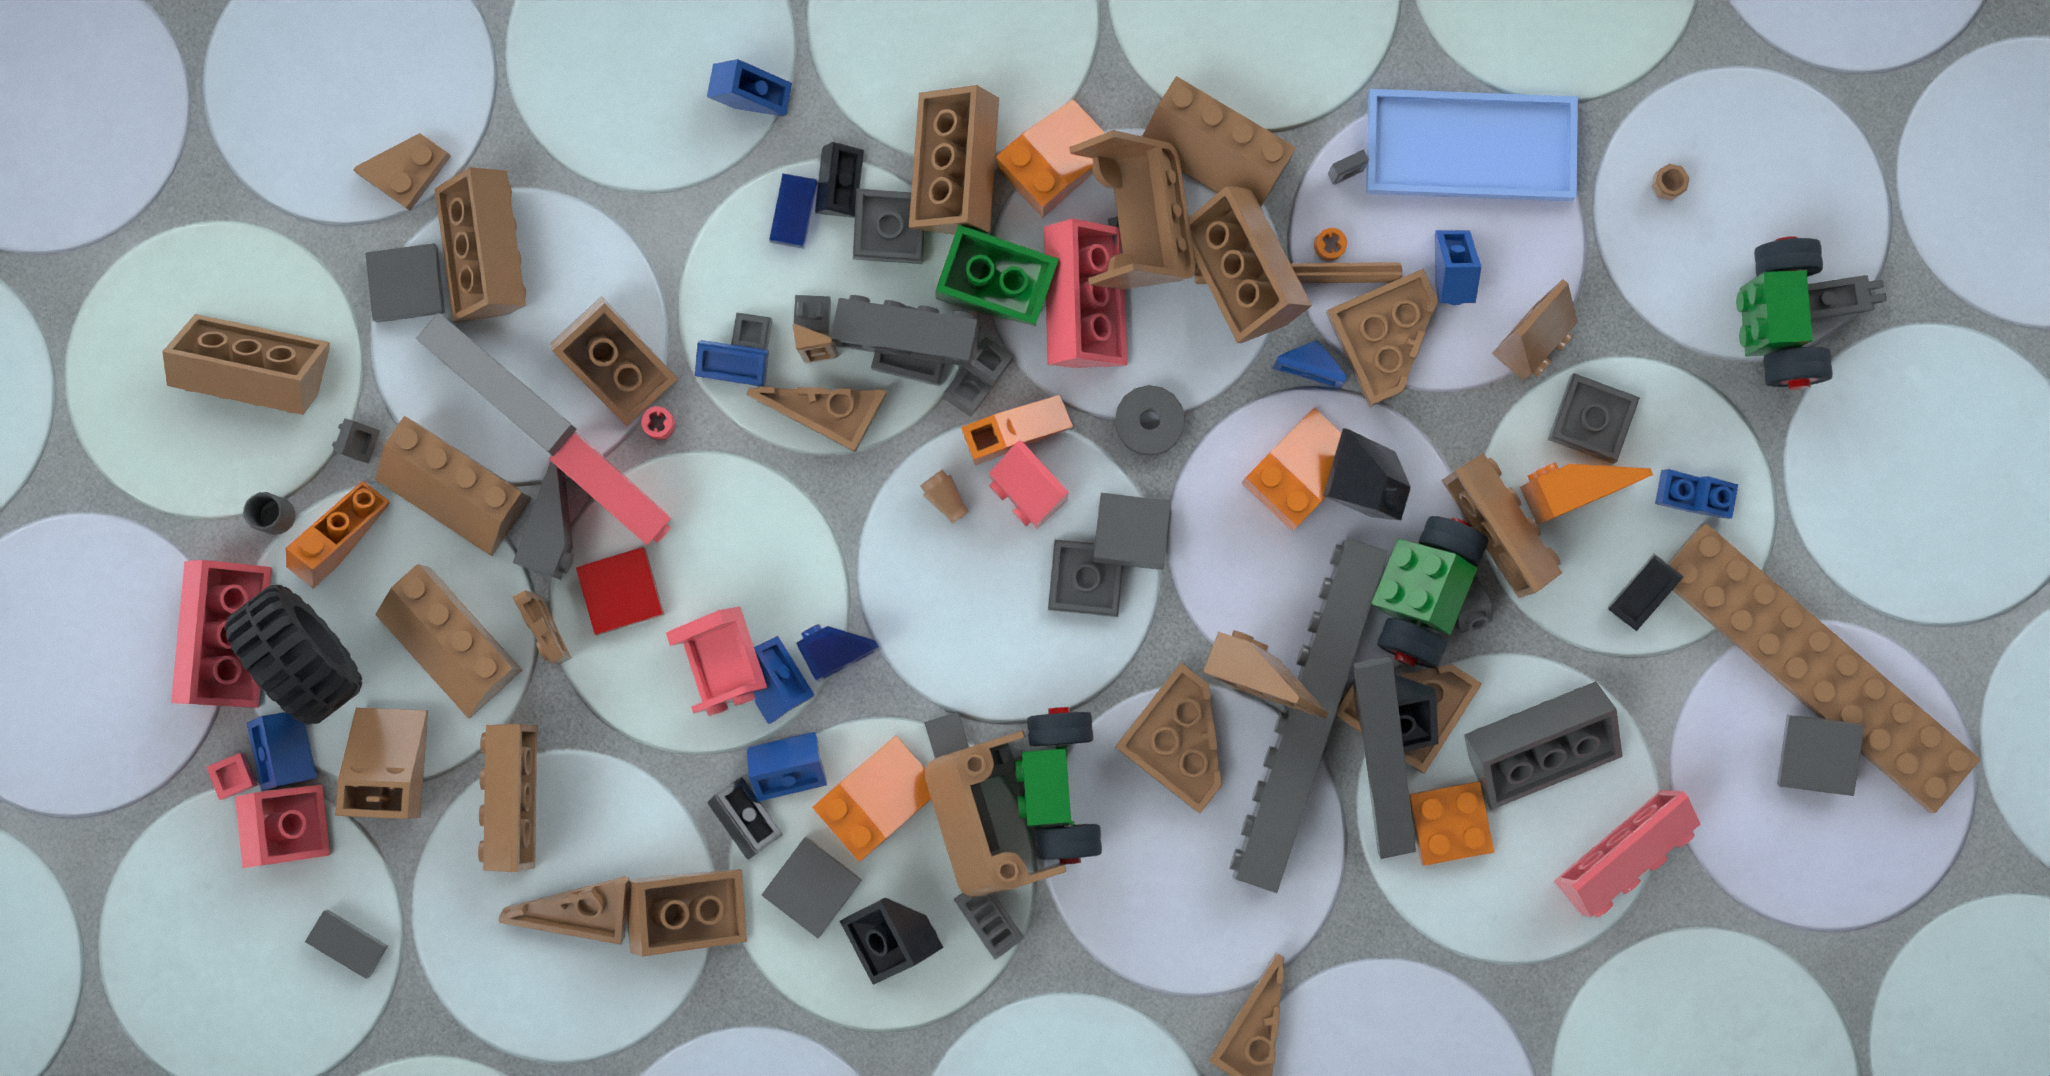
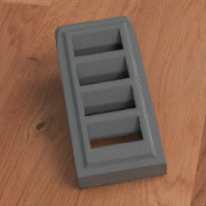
M962 892L953 900L995 960L1024 939V935L994 893L986 895L985 899L969 909L966 903L974 897L967 896ZM989 904H992L994 910L978 921L974 915ZM1000 916L1003 922L986 933L983 927ZM1008 928L1012 934L995 945L992 939Z

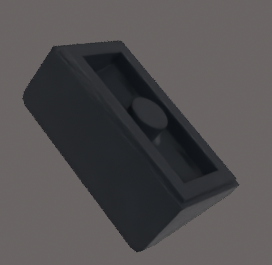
M836 142L823 146L815 213L855 218L856 189H860L863 149Z
M743 777L715 794L708 801L712 811L748 860L783 835L760 801H757L755 794Z

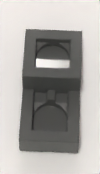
M985 336L977 346L974 368L964 367L946 389L943 398L972 417L1000 379L1014 355Z

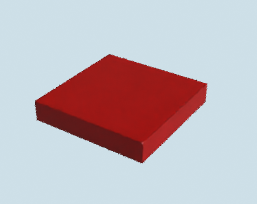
M645 547L575 567L594 635L598 636L665 615Z

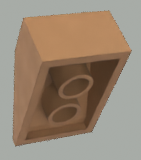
M1564 279L1557 283L1529 310L1492 352L1497 359L1523 381L1532 374L1538 377L1552 362L1547 358L1548 355L1555 348L1561 351L1574 337L1569 331L1577 324V318L1569 284Z
M602 296L550 343L551 349L556 356L626 426L678 380L673 372Z
M1233 630L1232 636L1218 632L1204 668V673L1237 690L1323 719L1327 718L1328 712L1279 658L1267 652L1268 645L1253 640L1254 637L1240 631Z
M742 870L630 879L627 903L630 953L644 957L747 942Z

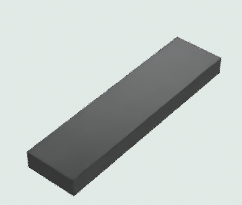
M959 712L924 722L935 758L969 747ZM981 784L970 785L990 852L999 850L1000 847Z

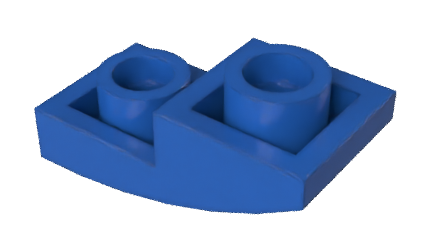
M1665 469L1661 470L1655 504L1701 515L1732 519L1738 484L1709 476L1697 477Z

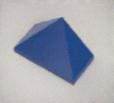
M1318 340L1279 355L1273 366L1275 370L1338 389L1341 388L1346 380L1345 373Z

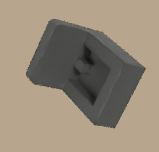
M1476 574L1456 620V627L1460 633L1481 629L1492 621V601Z

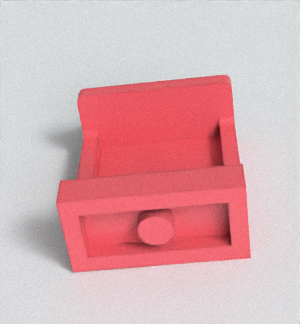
M741 606L717 610L665 632L670 646L684 644L702 700L701 703L691 706L693 713L706 711L708 716L729 710L727 703L733 701L734 705L737 706L756 699L755 692L767 688Z

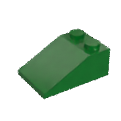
M958 224L935 290L936 299L967 310L1036 326L1059 259Z

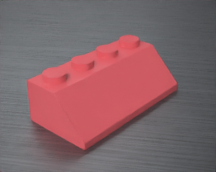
M1074 218L1044 227L1045 254L1059 259L1046 295L1048 365L1069 368L1119 367L1127 365L1125 289L1089 285L1088 279L1108 272L1111 257L1121 254L1122 242L1118 227ZM1112 235H1117V246L1116 242L1114 245Z
M209 560L184 561L171 703L259 708L261 686L257 685L252 675L245 670L240 663L241 660L232 650V644L226 637L225 624L232 613L270 586L272 567Z
M1661 790L1554 880L1555 884L1581 915L1600 917L1613 906L1611 900L1621 892L1627 894L1641 882L1638 877L1648 869L1653 871L1667 861L1668 857L1666 854L1675 846L1680 848L1694 838L1695 834L1693 831L1701 824L1689 797L1684 791Z

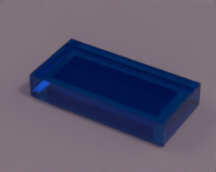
M782 173L769 238L770 243L805 249L818 184L817 179Z

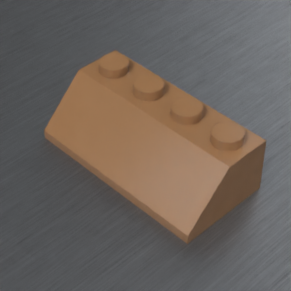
M1178 76L1174 78L1159 102L1142 137L1170 143L1179 155L1183 174L1215 193H1219L1227 185L1251 189L1260 207H1262L1296 149L1295 146Z
M978 85L919 93L909 228L955 235L959 224L982 233H990L999 97Z
M469 167L435 188L453 322L457 323L508 315L526 306V288L522 281L521 254L518 251L516 238L517 224L513 217L512 189L508 182L507 171Z
M1227 185L1189 217L1195 261L1237 343H1244L1287 326L1312 306L1251 189Z
M194 314L162 351L167 386L304 415L318 396L330 343Z
M406 416L402 418L385 443L375 480L491 556H493L532 498Z
M1483 453L1441 481L1469 524L1472 525L1471 527L1489 539L1486 547L1488 553L1517 597L1522 598L1538 592L1561 575L1562 571L1558 567L1561 565V562L1555 551L1550 547L1546 548L1539 538L1541 531L1536 522L1531 517L1526 518L1520 509L1521 500L1517 493L1511 487L1506 488L1500 479L1502 472L1497 463L1492 458L1487 459Z
M421 564L415 565L390 588L375 614L467 718H471L523 671L430 567Z
M486 725V732H483L481 735L480 749L481 753L485 754V768H482L480 772V788L485 790L484 804L479 809L480 826H484V841L479 843L478 858L480 862H483L484 871L520 872L535 868L538 725Z

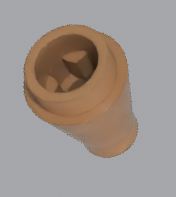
M943 469L920 485L925 492L923 496L942 512L951 523L956 522L969 512L963 503L951 474L947 476Z

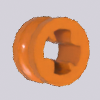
M1337 228L1324 229L1314 241L1315 253L1325 261L1338 259L1347 248L1346 236ZM1332 236L1337 239L1335 245L1339 248L1338 252L1335 253L1334 249L1329 253L1324 250L1326 243L1322 240L1323 237H1326L1327 240Z

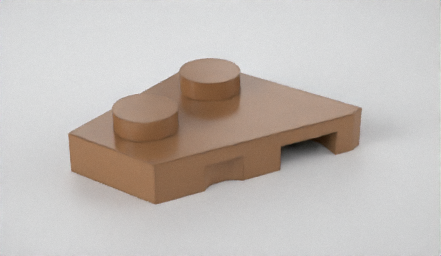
M419 133L357 165L353 171L411 211L450 159L451 155Z
M526 590L513 596L512 598L520 610L526 625L532 630L538 640L536 646L545 661L550 660L551 663L558 665L572 659L543 597Z

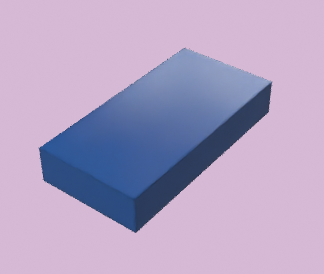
M699 340L697 343L694 376L764 387L766 384L769 350Z

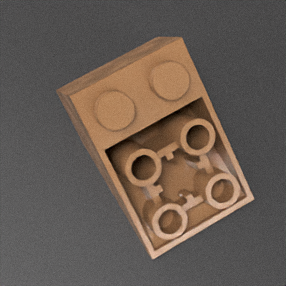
M356 707L338 777L335 816L397 819L421 818L428 710Z

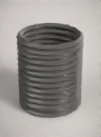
M259 492L252 495L246 501L243 508V516L251 528L272 535H278L287 532L293 526L295 510L287 499L268 492ZM275 500L279 507V515L272 525L265 527L260 519L262 508L268 502Z

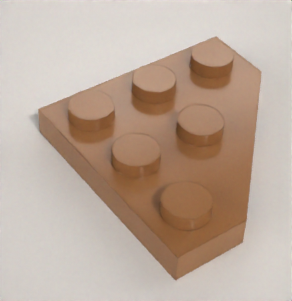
M1424 268L1330 308L1326 312L1369 407L1401 394L1406 386L1410 370L1417 357L1426 328L1438 301Z
M1180 663L1116 744L1115 748L1200 814L1222 786L1210 700V687L1208 683L1184 664Z
M1453 664L1440 666L1436 669L1430 668L1399 675L1433 687L1436 691L1439 744L1404 752L1405 763L1422 774L1426 773L1482 683ZM1352 684L1340 701L1335 717L1361 733Z

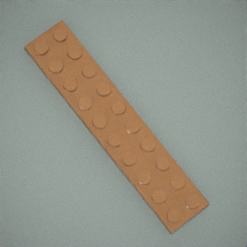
M1707 523L1701 524L1668 562L1670 566L1684 576L1672 591L1819 718L1863 724L1864 731L1860 753L1929 813H1936L1981 760Z

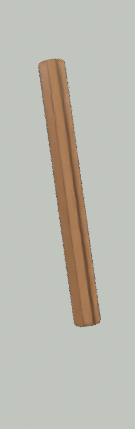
M1399 262L1290 263L1300 283H1391L1402 278V265ZM1196 265L1194 273L1195 283L1207 284L1198 265Z

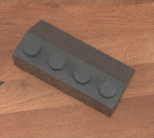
M1596 681L1464 734L1469 760L1478 781H1480L1481 789L1491 810L1623 757L1617 709Z

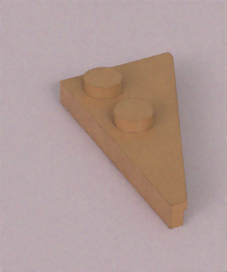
M759 387L749 388L746 395L856 453L887 392L883 389L852 390L851 388H839L837 390H830L827 388L797 387V389Z
M623 876L505 907L499 916V923L621 945L626 932L629 877Z
M1277 952L1208 1059L1209 1062L1230 1076H1272L1280 1016L1281 985L1283 984L1284 957Z

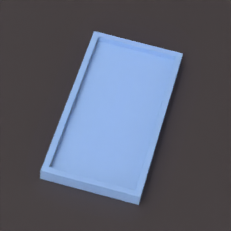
M1370 89L1368 92L1367 156L1369 161L1366 166V194L1574 201L1577 198L1578 96Z

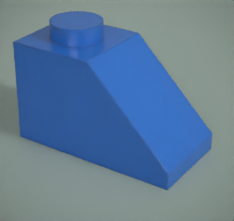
M735 59L713 64L707 97L734 109L786 116L792 83L744 61Z
M1435 230V285L1440 303H1448L1450 305L1476 303L1481 264L1470 230Z

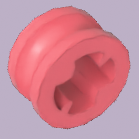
M660 406L651 407L643 414L641 426L644 432L651 438L664 440L674 432L675 419L665 408ZM656 415L662 418L665 415L667 419L663 422L664 430L659 431L655 428L654 432L651 431L650 427L654 424L652 418Z

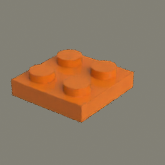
M1480 781L1409 794L1411 815L1421 865L1425 866L1495 853Z

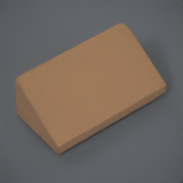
M792 324L796 349L805 363L838 357V351L831 337Z

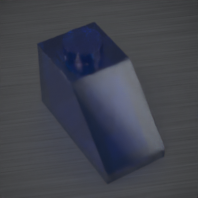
M820 624L802 632L801 636L803 639L796 642L815 681L818 682L882 649L876 640L830 626L821 628Z

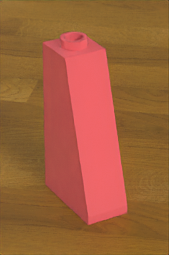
M577 432L571 435L554 456L550 455L549 460L646 545L652 539L658 543L671 529L667 524L671 517Z

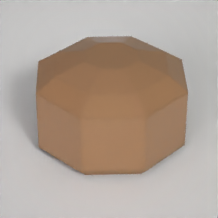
M1668 164L1654 174L1651 187L1658 198L1672 201L1687 191L1689 176L1682 166Z

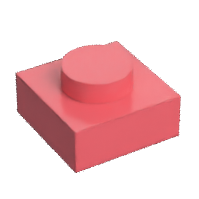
M245 753L235 754L206 767L219 800H225L258 786Z

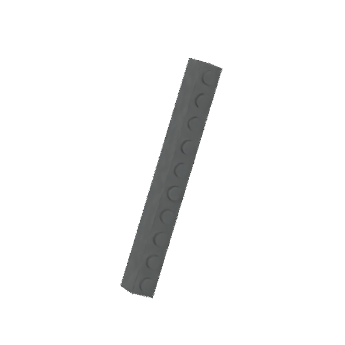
M1351 538L1342 541V545L1336 544L1333 549L1329 564L1334 565V569L1330 579L1324 578L1318 597L1323 599L1320 612L1314 611L1311 616L1307 631L1312 632V636L1308 646L1302 645L1296 665L1301 666L1297 679L1325 708L1328 715L1326 719L1291 707H1288L1286 713L1280 712L1274 732L1279 734L1275 747L1269 746L1263 762V766L1268 768L1264 782L1258 780L1253 792L1252 801L1257 802L1253 815L1247 814L1242 825L1241 835L1246 837L1242 849H1235L1229 869L1234 870L1232 877L1236 880L1274 893L1278 892L1389 551Z

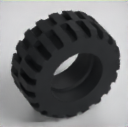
M271 585L228 617L225 624L227 640L232 644L231 648L241 660L240 663L245 670L252 675L253 680L259 687L263 688L267 693L266 695L273 702L275 701L284 712L291 714L295 720L302 721L303 724H319L360 692L363 683L361 681L362 676L358 672V667L351 659L348 650L342 645L337 635L327 626L328 624L322 617L320 618L315 613V610L309 604H306L299 595L292 593L291 589L282 585Z

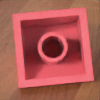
M1021 439L1014 444L989 472V477L993 481L989 484V487L1002 501L1007 497L1016 506L1013 513L1026 527L1031 523L1037 529L1068 501L1069 492Z
M322 784L235 796L242 868L330 855Z

